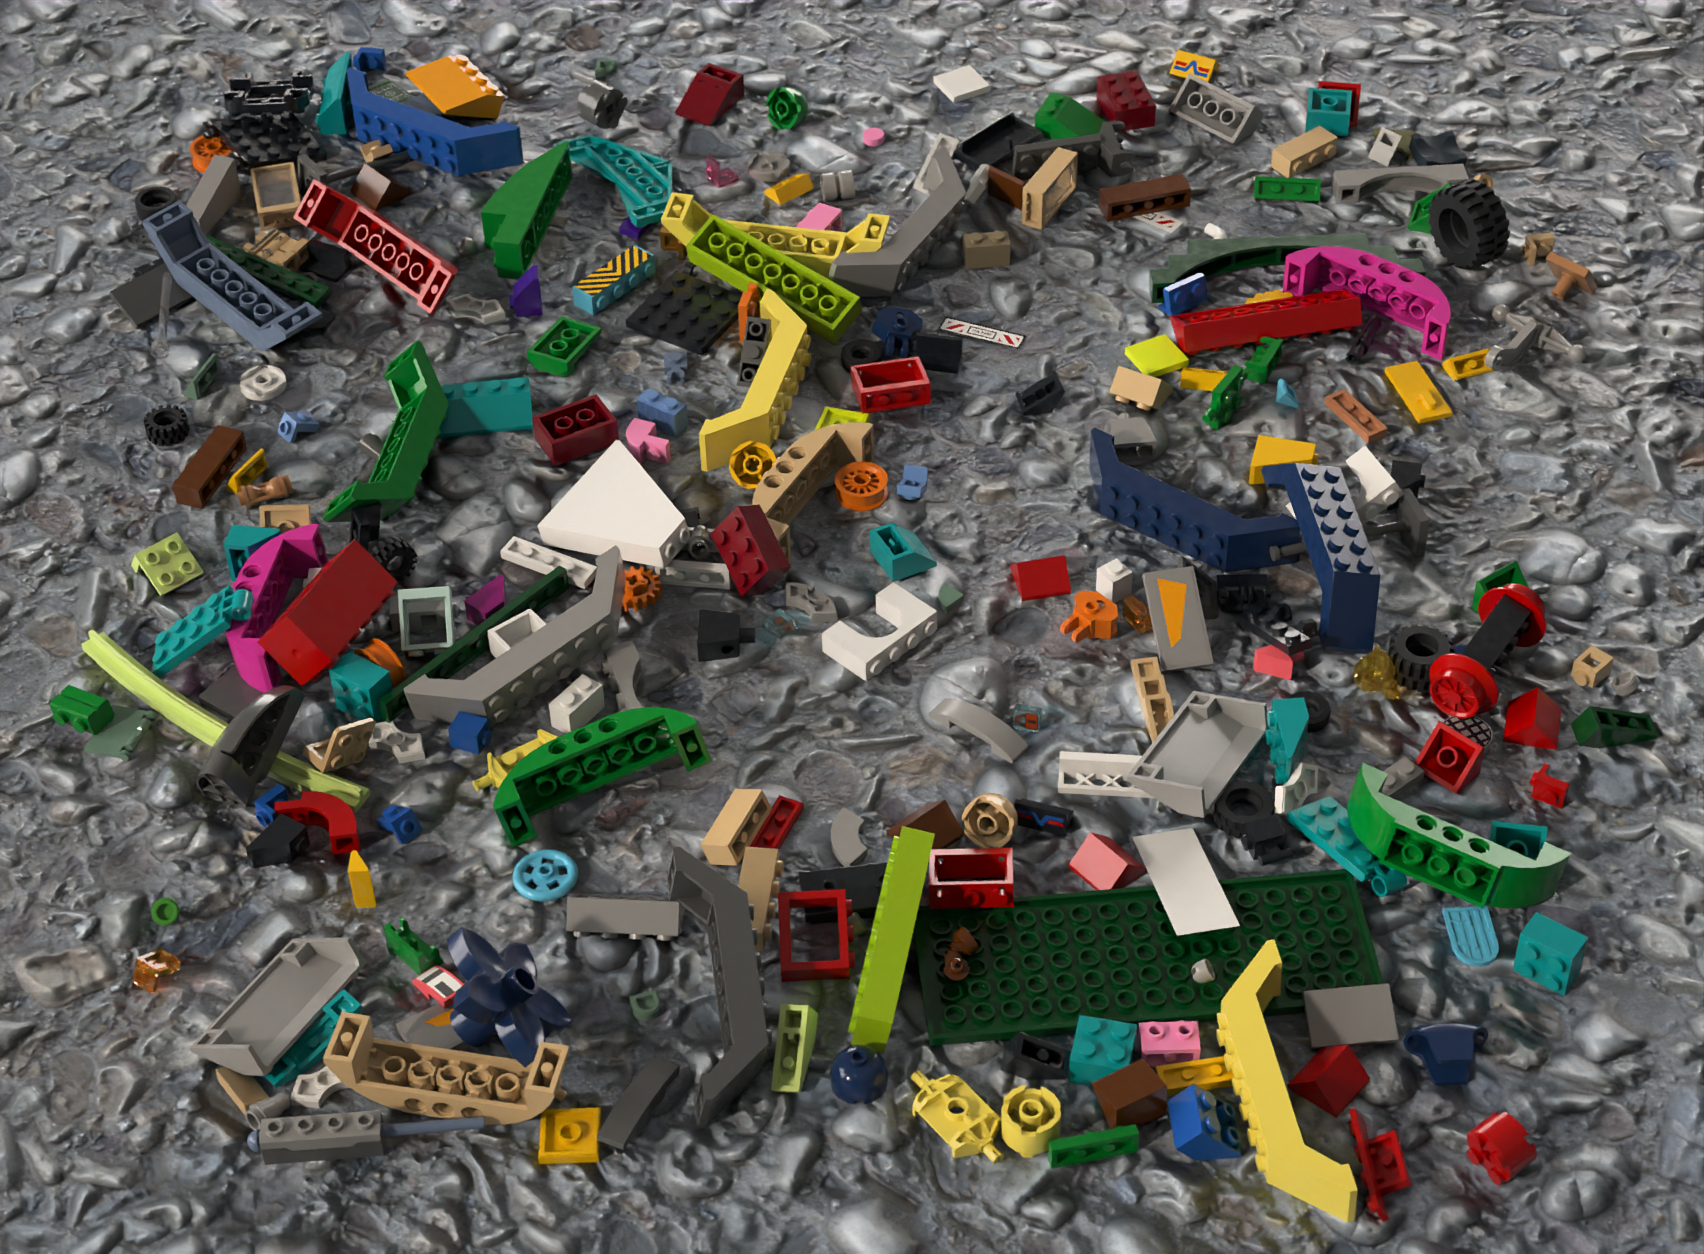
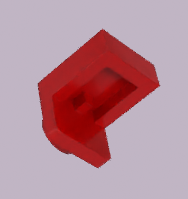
M1544 763L1540 771H1534L1530 780V785L1533 786L1531 797L1562 809L1566 803L1570 784L1548 776L1550 765Z

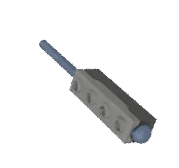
M381 1110L261 1119L260 1130L252 1131L248 1136L247 1143L252 1151L262 1152L265 1165L384 1156L385 1136L485 1128V1118L483 1116L391 1124L383 1122Z

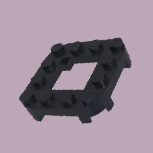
M294 71L292 79L254 81L253 73H246L245 78H230L229 92H223L225 110L228 111L231 117L240 116L241 113H250L252 116H257L263 112L279 115L284 111L300 114L305 112L304 108L309 106L313 97V75H302V71ZM271 94H279V96H284L278 98L250 99L252 95H258L259 97H268Z

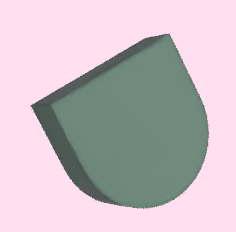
M657 990L629 996L633 1014L637 1019L651 1021L660 1015L661 1001Z

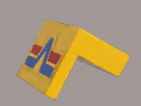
M1177 50L1170 74L1187 78L1190 73L1209 83L1212 73H1218L1220 64L1214 59Z

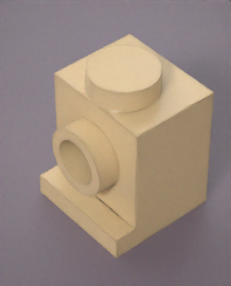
M1592 645L1574 660L1571 676L1578 685H1587L1594 688L1604 678L1610 677L1614 657ZM1594 659H1595L1596 661L1600 662V664H1599V665L1595 664V663H1594Z

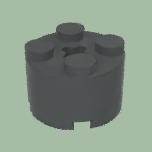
M600 80L593 81L594 84L590 87L586 86L579 95L577 108L580 109L579 116L601 129H614L619 125V119L624 112V108L627 106L628 100L620 90Z

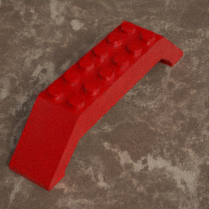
M313 179L293 217L306 227L338 243L418 299L416 304L431 315H435L457 274L458 268L389 220L316 179Z

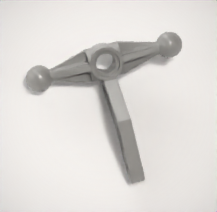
M1504 304L1494 307L1492 311L1493 318L1497 322L1507 321L1518 334L1508 345H1495L1488 351L1484 362L1487 367L1493 370H1511L1532 346L1567 353L1569 359L1575 363H1580L1586 358V349L1579 344L1572 346L1552 324L1538 318L1512 314L1510 308Z

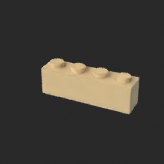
M745 847L738 887L747 892L748 903L753 904L754 920L751 921L752 928L757 929L758 940L757 945H755V951H764L766 940L770 941L772 936V924H769L770 919H775L776 902H773V900L778 898L780 882L777 881V878L783 876L784 862L779 860L778 849Z

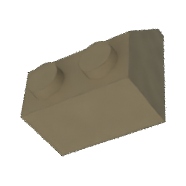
M1008 231L963 234L960 243L966 269L1010 266Z

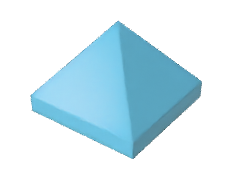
M1279 379L1276 402L1294 408L1299 407L1295 390L1283 379Z

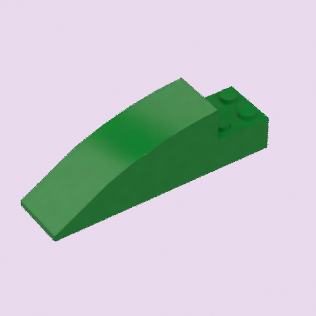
M569 141L562 142L523 166L495 192L481 211L485 248H492L495 252L494 268H497L498 277L519 280L529 270L573 177Z

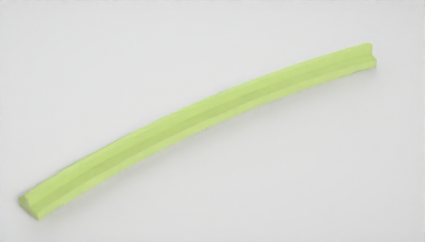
M93 629L88 631L90 639L81 645L83 651L95 660L100 667L164 717L210 746L214 745L220 734L228 726L227 722L211 714L163 682L124 651L104 632L97 634ZM282 751L278 752L267 775L301 792L317 791L336 796L344 801L354 813L358 812L370 796L368 788L329 772L322 773L317 767Z

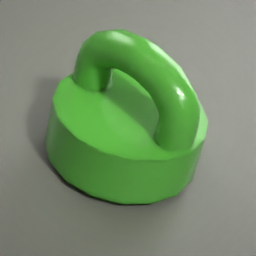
M170 897L159 898L151 909L153 920L164 926L174 923L180 913L179 904Z

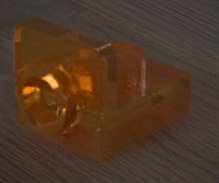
M1132 594L1123 599V617L1140 634L1153 629L1149 608L1146 609V606L1139 602Z
M162 948L139 956L135 962L133 983L149 993H154L157 991L159 978L178 971L181 960Z

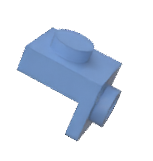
M307 411L284 412L279 424L278 433L288 443H294L298 431L317 432L320 424Z
M906 464L904 466L903 479L897 485L896 494L903 495V498L908 500L920 498L927 489L929 469L927 467Z

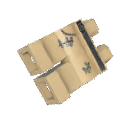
M274 228L269 233L260 231L256 235L255 245L247 242L242 247L243 251L285 269L288 268L295 273L309 258L307 248L309 240L301 238L299 241L291 239L284 233L279 234V230Z

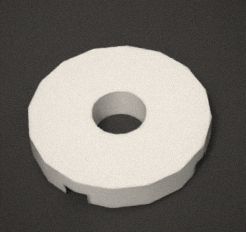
M267 365L268 368L255 366L241 376V393L251 400L263 401L275 398L287 386L285 373L280 368L272 365Z

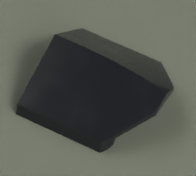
M1056 370L1023 392L1018 391L1015 394L1025 416L1052 413L1065 393Z

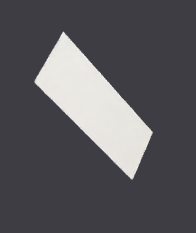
M1193 828L1132 837L1177 936L1240 926Z

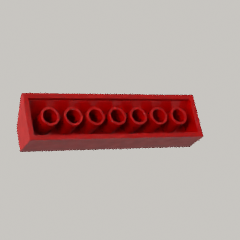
M1346 289L1172 315L1170 316V321L1178 347L1186 354L1194 355L1199 354L1200 350L1219 351L1222 350V347L1230 345L1233 348L1245 346L1244 343L1253 342V344H1264L1259 341L1261 337L1287 340L1289 336L1297 335V337H1308L1313 332L1328 334L1333 332L1332 329L1352 330L1354 326L1362 325L1361 298Z

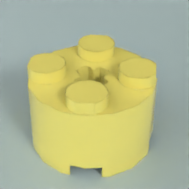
M1026 1085L1011 1090L1004 1097L1001 1109V1135L1007 1146L1019 1152L1025 1158H1033L1037 1154L1048 1151L1049 1141L1058 1139L1060 1135L1061 1112L1059 1100L1054 1093L1044 1087H1041V1090L1034 1088L1026 1089Z

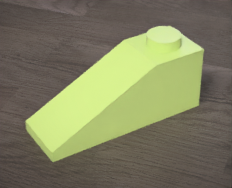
M780 1005L771 1091L801 1093L815 1044L818 1013L809 1005Z

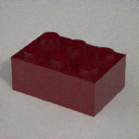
M1138 70L1097 76L1096 98L1108 121L1123 122L1126 128L1121 131L1155 126L1156 104Z
M597 394L532 417L535 440L554 466L611 446L615 440H619L617 420Z
M760 504L737 506L711 533L741 597L763 595L791 568Z

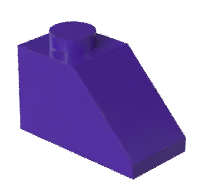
M533 265L513 285V295H509L510 309L515 308L516 317L543 315L537 265Z

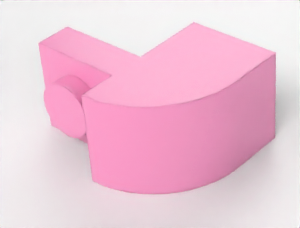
M634 418L626 429L627 450L639 464H642L645 459L667 464L671 459L670 441L657 437L656 423Z

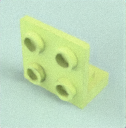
M177 532L135 554L131 564L136 573L142 570L145 572L160 596L168 594L203 574L202 568Z

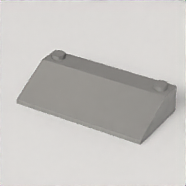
M1193 691L1127 775V781L1178 813L1204 818L1265 736V730L1269 729L1266 703Z
M351 937L292 939L189 1047L190 1051L242 1075L264 1076L270 1073L274 1068V1064L324 1011L322 1008L339 994L349 982L353 981L358 976V972L366 965Z

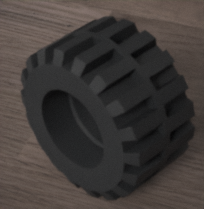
M1413 624L1412 627H1402L1401 630L1394 632V636L1390 638L1386 662L1387 674H1390L1392 681H1397V685L1400 687L1405 686L1407 690L1412 691V689H1415L1418 692L1430 691V667L1438 657L1455 653L1452 639L1447 638L1448 635L1445 632H1439L1438 628H1430L1429 625L1423 624V626H1418V624Z

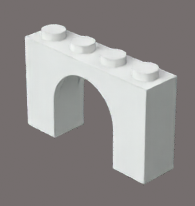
M1366 446L1345 460L1361 482L1360 494L1355 500L1354 505L1362 526L1375 518L1378 513L1390 504L1395 503L1403 495L1394 479ZM1290 502L1289 504L1286 505V507H1287V509L1290 511V513L1293 515V517L1296 519V516H1295V514H1294V511H1293V508H1292V505H1291V502Z
M894 582L876 594V613L898 628L894 633L878 638L867 637L859 634L841 621H838L822 633V652L865 681H868L874 675H878L885 667L897 661L900 656L908 650L915 648L919 642L937 630V611Z

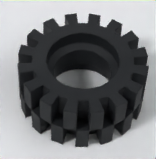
M163 405L158 406V410L153 408L151 409L152 413L148 412L146 414V417H144L148 440L152 441L154 445L158 443V446H163L166 443V446H171L170 443L172 442L178 444V440L183 441L185 436L189 434L188 431L190 429L186 412L182 408L179 409L176 405L171 408V405H167L166 408H163Z
M393 536L392 539L387 537L385 538V543L382 540L378 542L380 545L378 548L374 546L372 550L375 553H370V555L396 581L397 579L403 581V576L407 575L409 577L411 575L409 570L414 571L416 568L414 564L418 561L416 558L417 553L402 537ZM398 556L392 563L389 564V562L394 557Z

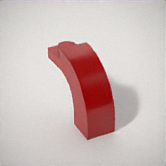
M302 791L301 800L275 802L274 810L277 817L283 814L303 825L319 826L327 830L333 854L352 853L354 850L360 852V838L355 815L351 808L336 796L317 791Z

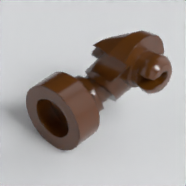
M964 927L953 933V941L948 945L949 950H945V967L943 971L949 979L954 981L964 979L970 970L967 961L962 958V955L971 956L979 950L978 944Z

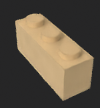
M1318 126L1274 148L1272 151L1271 167L1285 177L1292 178L1335 156L1338 137L1323 127Z
M735 789L700 844L710 865L738 866L744 856L745 847L751 845L772 810L762 789Z

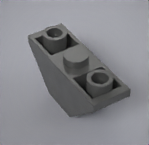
M747 316L737 386L750 387L772 340L770 319Z

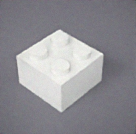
M528 609L487 631L490 653L495 658L499 657L542 628L546 623L534 611Z

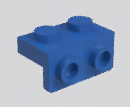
M1198 273L1163 288L1165 303H1161L1158 306L1160 311L1172 316L1178 315L1181 311L1188 308L1197 307L1200 303L1208 300L1205 275Z

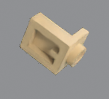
M375 140L360 147L366 163L390 156L393 153L390 144L382 146L380 140Z
M1552 232L1526 235L1525 243L1521 247V254L1523 258H1526L1529 266L1534 265L1535 257L1548 256L1550 251L1552 252L1554 244Z

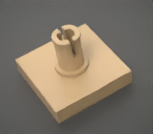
M310 504L259 506L260 527L280 529L281 534L311 524Z

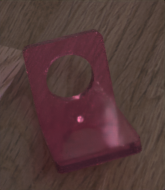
M710 154L706 155L707 167L705 172L707 178L715 186L721 188L739 180V177L730 168L720 170V163ZM721 175L731 176L726 180L721 179Z

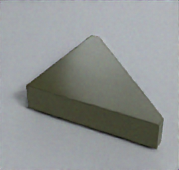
M1374 128V138L1378 137L1381 129ZM1390 130L1402 136L1395 151L1397 153L1400 151L1408 157V161H1412L1413 155L1409 149V144L1414 131Z

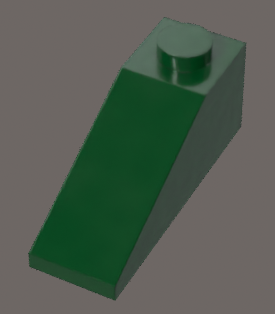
M1589 706L1571 723L1579 746L1601 749L1655 740L1659 737L1648 714Z

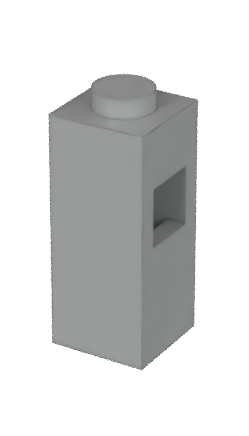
M391 596L389 614L392 631L400 632L398 596ZM445 601L408 603L409 631L446 628ZM452 602L453 620L454 617H458L457 602Z

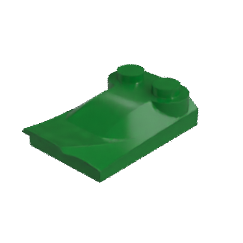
M561 316L527 351V359L539 371L551 373L559 377H568L574 373L577 360L602 333L601 327Z

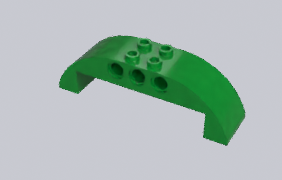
M663 707L630 709L604 717L555 738L530 752L507 774L495 796L493 807L513 848L538 837L530 818L533 815L677 753L680 754L687 772L712 762L697 722L691 716Z

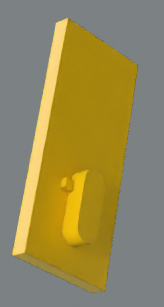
M1418 361L1385 367L1386 375L1419 424L1452 417L1451 409Z

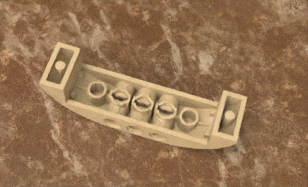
M862 422L840 423L814 430L795 441L781 457L776 459L771 469L764 473L754 492L752 505L760 504L789 564L791 563L789 524L837 466L843 467L849 463L862 461L874 462L873 424Z
M342 1012L323 1060L330 1071L347 1086L366 1098L386 1107L442 1119L484 1116L485 1125H505L531 1119L542 1113L551 1104L570 1048L567 1045L540 1042L534 1062L525 1068L516 1059L374 1038L370 1016Z

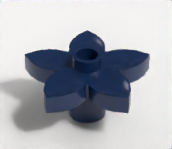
M463 927L459 928L447 939L451 957L460 973L467 980L454 996V1009L450 1013V1021L457 1035L468 1045L481 1047L498 1033L507 1050L526 1068L534 1061L540 1042H545L546 1038L556 1036L574 1022L555 997L538 987L536 981L537 967L527 944L512 943L498 953L483 937Z

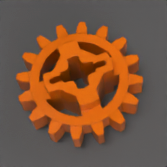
M634 566L630 567V571L625 570L626 580L622 601L625 611L627 612L630 608H634V611L638 612L639 607L647 610V604L655 605L656 599L661 598L660 592H662L658 574L653 575V570L651 569L645 572L642 566L639 570H635Z

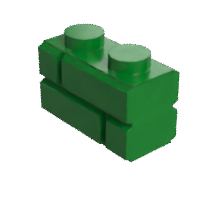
M67 685L61 691V695H57L50 702L54 720L62 726L65 724L73 726L80 733L88 732L97 735L115 715L108 699L71 685Z

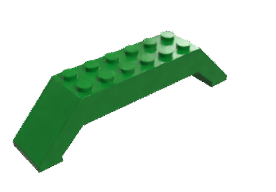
M417 340L391 361L383 377L389 383L399 410L368 483H362L360 480H357L330 501L322 518L326 522H351V509L378 502L381 504L380 521H382L389 515H395L400 506L403 504L408 505L415 496L414 489L422 479L420 476L421 472L428 464L427 457L435 447L433 445L434 440L441 432L439 428L447 417L445 413L449 406L424 346L420 341Z

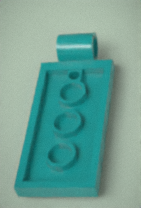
M228 585L220 592L212 594L208 601L201 606H196L186 617L178 619L167 631H162L155 640L156 647L152 658V673L160 679L229 629L232 619L240 622L249 620L252 613L253 594L246 589L234 591L233 587Z
M1328 796L1289 811L1287 821L1359 881L1364 882L1372 878V888L1379 897L1387 896L1407 886L1405 874L1379 863L1380 859L1359 840L1351 827L1347 810L1332 797Z

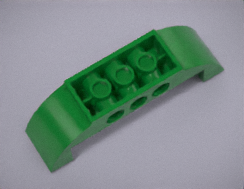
M1362 763L1347 803L1348 818L1359 840L1380 859L1379 863L1480 908H1484V906L1497 908L1528 907L1543 902L1554 894L1571 853L1544 842L1536 861L1382 794L1381 792L1388 773Z

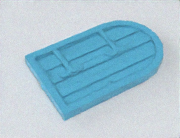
M1488 907L1443 908V917L1451 947L1456 957L1463 963L1476 967L1486 966L1494 962L1499 953V944Z

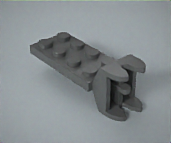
M1121 121L1102 122L1099 134L1016 145L1012 176L1020 180L1031 179L1058 147L1078 153L1077 172L1097 169L1098 166L1110 178L1132 172L1134 169L1133 165L1121 163L1130 161L1136 156L1131 150H1123V146L1120 144L1124 141L1123 136L1115 135V132H1120L1126 128L1125 124Z

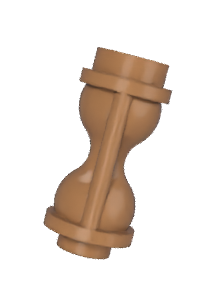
M280 474L266 483L247 485L245 487L244 485L240 486L241 491L237 492L240 505H246L247 509H251L252 506H256L265 500L288 498V495L293 494V488L289 476H282Z

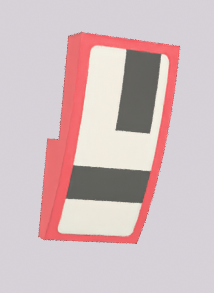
M436 965L412 980L413 984L429 1000L434 998L444 1009L454 1004V996L457 990L464 985L453 974Z

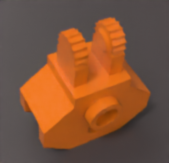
M1082 590L1074 596L1073 615L1061 624L1060 631L1067 635L1074 630L1071 639L1076 643H1079L1086 637L1089 640L1093 638L1111 639L1118 633L1116 624L1118 620L1117 605L1099 592Z

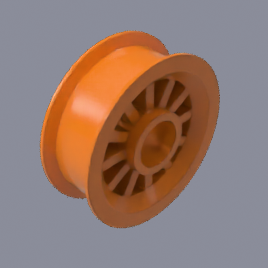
M202 135L196 138L190 145V153L194 156L192 164L196 170L205 173L215 154L229 157L228 154L232 152L220 137L205 139Z
M853 462L841 467L835 475V498L841 506L853 511H869L878 508L888 497L886 486L888 483L887 473L882 467L871 462Z
M376 638L371 639L368 647L365 649L359 648L354 651V654L390 672L392 689L407 679L401 661L383 641Z

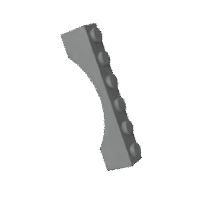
M1464 164L1334 171L1332 191L1336 204L1359 203L1365 198L1387 191L1412 190L1431 194L1449 182L1454 185L1466 179L1469 180Z
M633 641L613 645L609 649L603 650L604 659L600 660L604 675H609L608 682L611 691L617 692L616 701L619 709L624 708L626 711L643 708L635 696L642 671L640 656ZM677 753L649 765L651 771L682 763L680 754Z

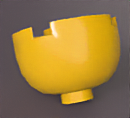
M755 441L740 444L731 455L729 464L731 476L739 486L748 490H756L764 473L769 471L774 465L776 457L766 444Z

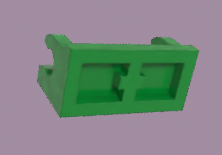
M1261 337L1259 341L1267 343L1270 347L1258 346L1251 360L1246 361L1244 364L1246 368L1243 371L1248 374V380L1262 384L1267 382L1282 358L1283 339L1279 338L1277 340L1270 337Z
M400 917L399 922L401 925L396 931L391 923L384 926L387 947L418 975H421L434 965L440 966L444 963L443 958L440 957L439 950L434 945L429 947L409 928L408 921L403 917Z

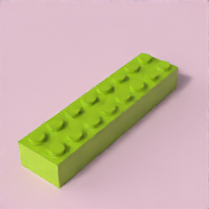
M714 214L686 245L690 262L743 292H747L749 283H756L757 290L760 291L759 301H761L766 289L773 290L807 324V329L833 344L838 342L862 312L859 296Z
M902 826L900 837L894 836L849 1024L848 1032L853 1033L851 1045H865L885 1053L934 841V833Z

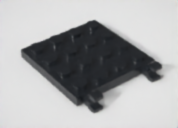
M283 112L279 115L263 114L257 117L245 116L241 119L233 120L224 119L214 122V124L211 121L202 123L205 129H210L207 132H202L205 139L220 137L232 151L228 156L235 159L237 170L246 168L247 171H250L251 168L290 162L298 164L297 156L304 154L313 162L327 160L325 149L292 112Z
M688 260L682 272L675 271L626 319V327L703 355L739 318L738 304L743 291L739 290L736 293L696 278L698 272L693 269L697 265Z

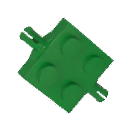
M1234 365L1213 389L1210 407L1202 416V421L1206 424L1210 423V428L1219 430L1224 423L1229 421L1234 410L1240 408L1243 400L1241 389L1244 381L1248 378V374L1243 371L1242 367Z

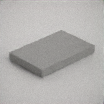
M1389 983L1309 990L1302 993L1311 1050L1342 1045L1360 1046L1393 1043L1399 1040Z

